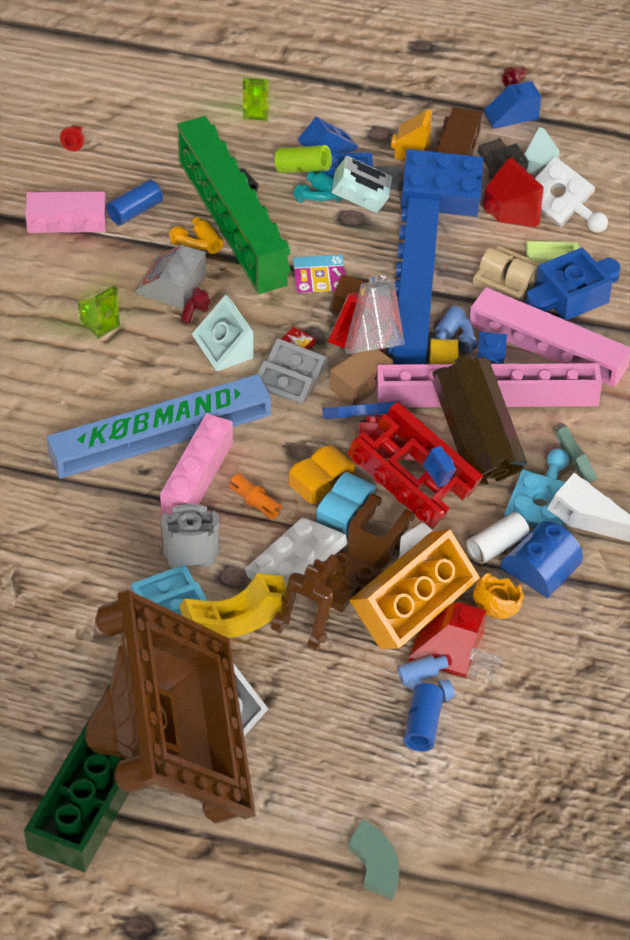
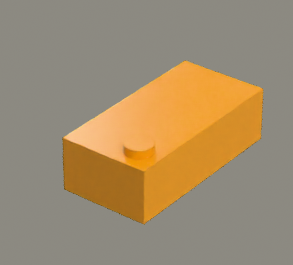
M450 529L432 531L349 601L380 649H395L405 644L478 581L480 577Z

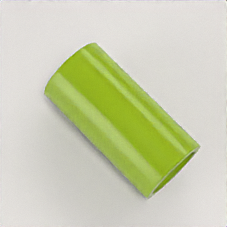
M327 145L278 148L275 153V167L280 174L328 171L331 167L332 157Z

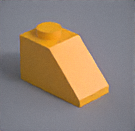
M427 109L401 124L398 134H394L392 138L391 149H395V160L405 161L407 149L429 151L432 110Z

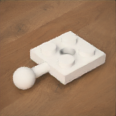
M554 157L535 178L544 187L541 213L559 227H562L576 212L587 220L588 228L592 232H603L608 226L607 217L600 212L593 213L583 205L595 191V187L557 157ZM555 187H562L566 192L561 197H554L551 191Z

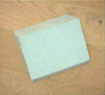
M225 295L192 333V336L217 371L253 359V331L230 297Z

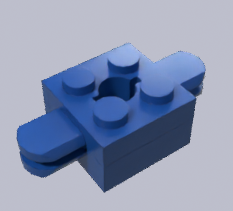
M583 247L538 265L536 286L527 291L526 304L544 312L554 309L566 321L609 303L612 284L619 281L620 264L610 257L596 262Z

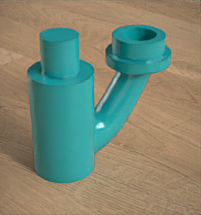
M309 172L306 178L312 182V187L318 191H310L308 185L299 184L293 192V197L299 203H303L305 200L324 202L333 199L339 202L343 199L331 193L334 179L323 172L318 174Z

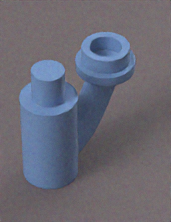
M450 307L435 328L436 335L434 339H452L460 327L463 330V334L458 339V347L463 352L470 353L478 347V341L474 337L472 324L460 307Z
M433 655L397 666V671L402 685L407 686L413 691L416 685L424 683L422 680L439 675L438 670L449 666L445 655L435 659ZM438 680V687L444 692V701H450V698L455 697L450 680Z

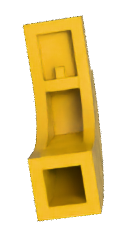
M257 573L248 587L232 598L222 601L184 598L179 608L182 616L230 639L255 631L272 621L277 612L280 611L282 605L281 597L285 593L286 583L283 576Z

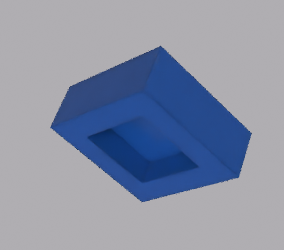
M441 446L431 449L423 464L438 488L448 484L456 470L453 460L449 455H446Z

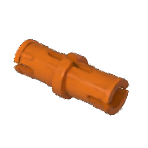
M241 473L231 478L230 481L235 483V485L229 483V488L244 498L248 506H254L270 520L275 519L280 514L276 508L282 510V505L265 493L264 488L259 485L255 486Z

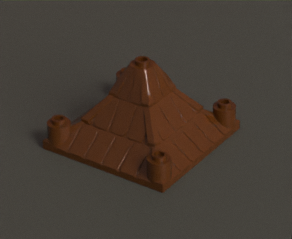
M130 590L118 593L117 600L98 607L95 616L98 629L107 636L112 637L121 633L122 646L118 647L110 687L101 697L87 724V731L85 733L87 745L96 753L124 758V760L117 764L115 780L117 785L127 793H133L154 785L169 789L175 793L203 802L204 815L215 824L237 817L244 820L255 817L230 639Z

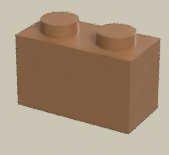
M370 343L364 348L355 351L351 357L342 363L336 364L330 370V389L349 405H356L376 391L377 365H393V360Z

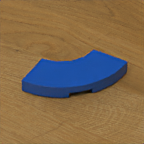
M397 401L322 408L323 418L333 419L387 414L390 407Z

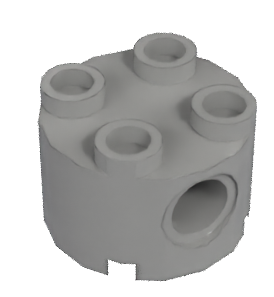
M185 504L173 507L172 513L167 515V511L162 514L160 520L163 536L162 552L164 557L168 559L169 566L174 568L184 565L207 567L215 563V557L220 551L218 539L220 522L216 511L213 510V513L207 512V506Z

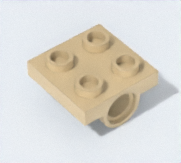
M497 246L496 249L490 247L481 260L479 271L473 277V285L483 290L487 287L522 302L527 296V291L536 284L537 269L541 263L500 246Z

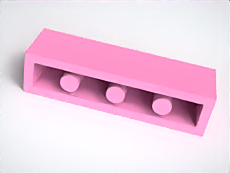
M206 413L160 493L161 516L166 511L167 515L171 514L172 508L178 505L199 504L233 444L232 421Z

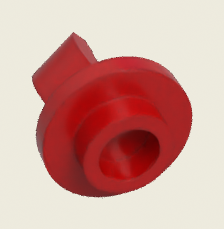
M72 125L71 127H66L60 133V142L66 150L75 152L83 147L85 142L84 135L81 132L83 127Z

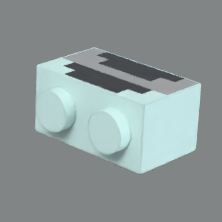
M346 156L335 171L331 193L378 213L389 198L392 176Z

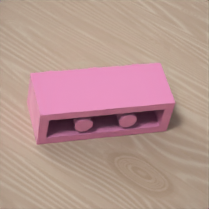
M27 192V233L106 232L105 192Z

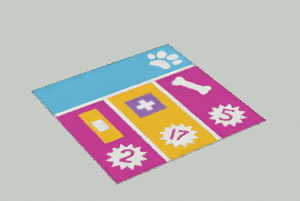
M342 255L293 257L297 293L335 291L341 274L345 275Z

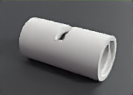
M512 512L467 539V550L473 560L482 565L521 542L530 533L529 526L519 513Z

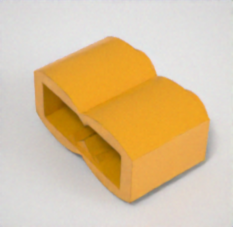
M328 445L317 449L311 458L296 462L289 471V486L311 505L317 504L332 491L335 483L343 473L348 472L354 475L355 464L333 445Z

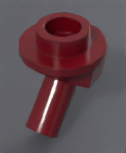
M516 66L506 67L502 74L504 86L508 87L509 85L521 83L528 72L527 68L524 66L520 68Z
M198 287L193 289L191 298L184 306L180 318L181 322L190 324L195 309L201 312L209 310L208 305L211 302L205 290L201 291Z

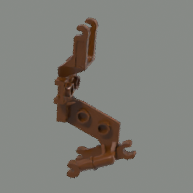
M375 494L370 495L366 503L349 523L348 554L340 550L335 555L331 554L324 562L315 559L313 566L307 565L304 575L297 572L292 573L289 576L285 593L281 597L282 605L280 611L277 612L272 620L271 629L281 634L284 624L288 625L290 622L296 593L305 596L318 604L315 622L307 643L309 649L318 652L320 643H325L327 638L324 628L326 621L330 617V607L343 613L350 603L349 600L383 572L381 568L385 567L390 561L396 544L405 531L408 530L409 522H413L415 513L407 509L404 510L385 536H375L363 530V528L375 514L376 506L381 505L382 498Z

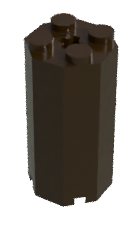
M469 354L463 355L455 360V364L433 371V385L458 454L483 475L478 486L488 485L487 479L495 478L496 482L522 471L524 469L523 465L527 464V460L489 359L485 357L472 359Z

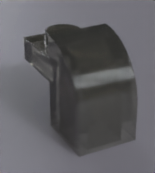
M498 138L478 146L477 153L480 157H483L484 163L490 170L488 175L490 180L494 178L507 159L511 157L527 171L529 161L517 143L506 147L502 139Z

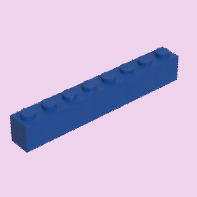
M409 197L408 207L402 208L401 222H405L406 225H401L400 240L404 241V243H399L398 259L403 260L402 262L397 261L396 277L401 278V280H395L394 296H399V300L393 299L398 303L399 316L390 334L395 335V338H389L388 354L393 355V365L426 364L440 199Z

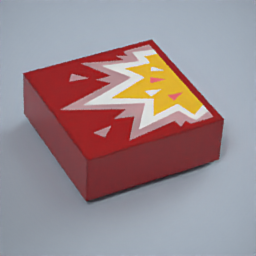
M294 326L281 338L283 341L310 350L315 345L314 337Z

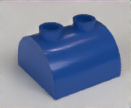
M543 521L502 560L501 569L548 598L582 564L583 553L579 543L568 530L557 523Z

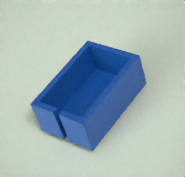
M407 149L400 209L408 207L409 197L440 199L439 213L477 217L481 199L483 157Z

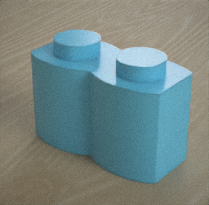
M343 473L335 483L332 491L319 504L316 510V523L341 532L347 537L349 535V523L363 507L370 495H376V485L351 473Z

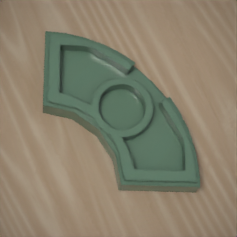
M559 423L553 426L552 431L561 448L568 453L571 463L578 465L575 467V470L581 478L589 483L598 479L586 454L574 440L567 425Z
M361 820L348 844V850L358 856L365 866L366 876L363 888L393 900L399 881V863L396 852L388 838L379 829Z

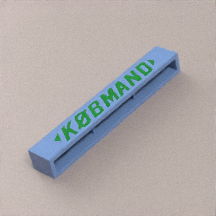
M258 374L245 377L237 381L217 385L203 391L190 393L179 398L163 401L162 403L46 436L48 455L59 479L191 440L206 413L232 421L233 427L271 416V397Z

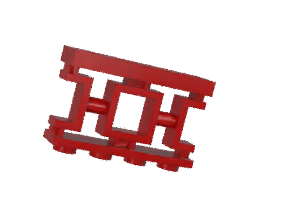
M398 401L390 407L387 414L381 417L377 425L384 434L376 441H373L363 432L353 440L347 452L356 465L361 466L378 484L393 494L399 503L404 504L415 513L421 522L427 524L431 529L435 528L439 521L445 518L450 509L442 500L449 493L453 492L463 501L476 490L483 477L481 473ZM396 435L406 443L402 448L391 440ZM441 446L446 455H449L453 460L456 470L448 484L438 488L427 471L420 478L416 479L399 462L410 454L423 466L431 449ZM382 447L392 455L388 461L377 453ZM424 485L435 493L431 499L420 491Z

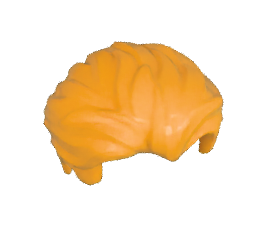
M490 573L482 576L477 581L473 590V598L476 605L480 609L486 610V616L492 619H506L515 615L519 611L524 598L520 584L516 586L508 577L498 579L490 575Z

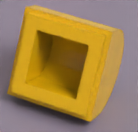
M430 339V364H455V360L458 358V340Z

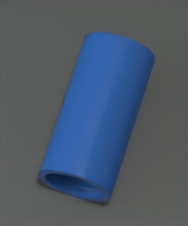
M149 179L108 202L106 209L111 220L116 225L121 226L161 203L163 195L159 186Z
M421 683L416 685L413 690L403 742L414 751H430L435 744L444 692L434 684Z

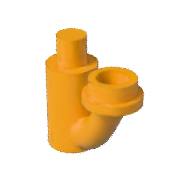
M195 217L192 220L193 232L198 239L189 237L187 230L181 226H176L169 232V240L173 245L182 244L197 250H208L211 254L219 252L224 246V241L211 224L200 217Z

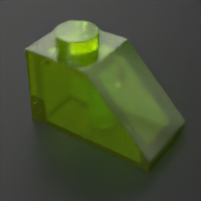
M243 78V119L268 121L271 102V82L267 79Z
M115 286L100 289L78 301L79 321L98 339L120 327L118 288Z

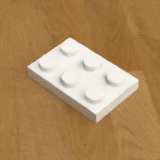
M302 517L245 568L247 576L251 579H254L257 573L283 576L287 586L289 576L292 573L297 572L304 575L308 564L313 566L315 559L323 562L326 561L331 554L335 555L348 543L347 538L341 532Z

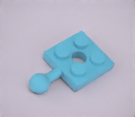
M556 448L548 453L547 464L549 468L545 476L522 470L504 517L512 512H517L531 528H535L543 521H551L563 527L564 521L547 508L555 494L566 483L556 480L559 471L565 469L569 464V455L565 450ZM536 499H543L547 501L548 504L545 506H538L533 501Z

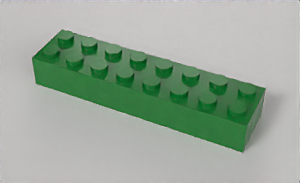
M206 116L177 123L178 162L257 294L287 286V276L290 274L288 255H290L289 244L287 240L281 238L277 224L271 222L267 208L261 206L257 192L248 185L245 173H241L238 169L236 158L230 156L226 142L220 140L216 126L214 124L211 125Z

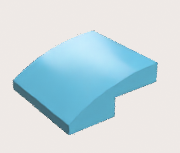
M186 565L172 568L131 584L132 592L180 615L182 613L179 605L184 598L207 601L199 583L194 582Z

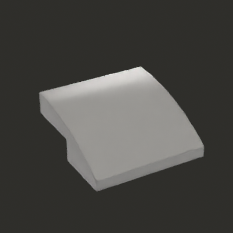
M277 338L268 360H263L258 375L268 392L304 405L316 386L328 358Z

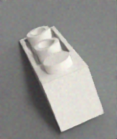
M575 473L555 494L547 508L570 527L630 542V514Z

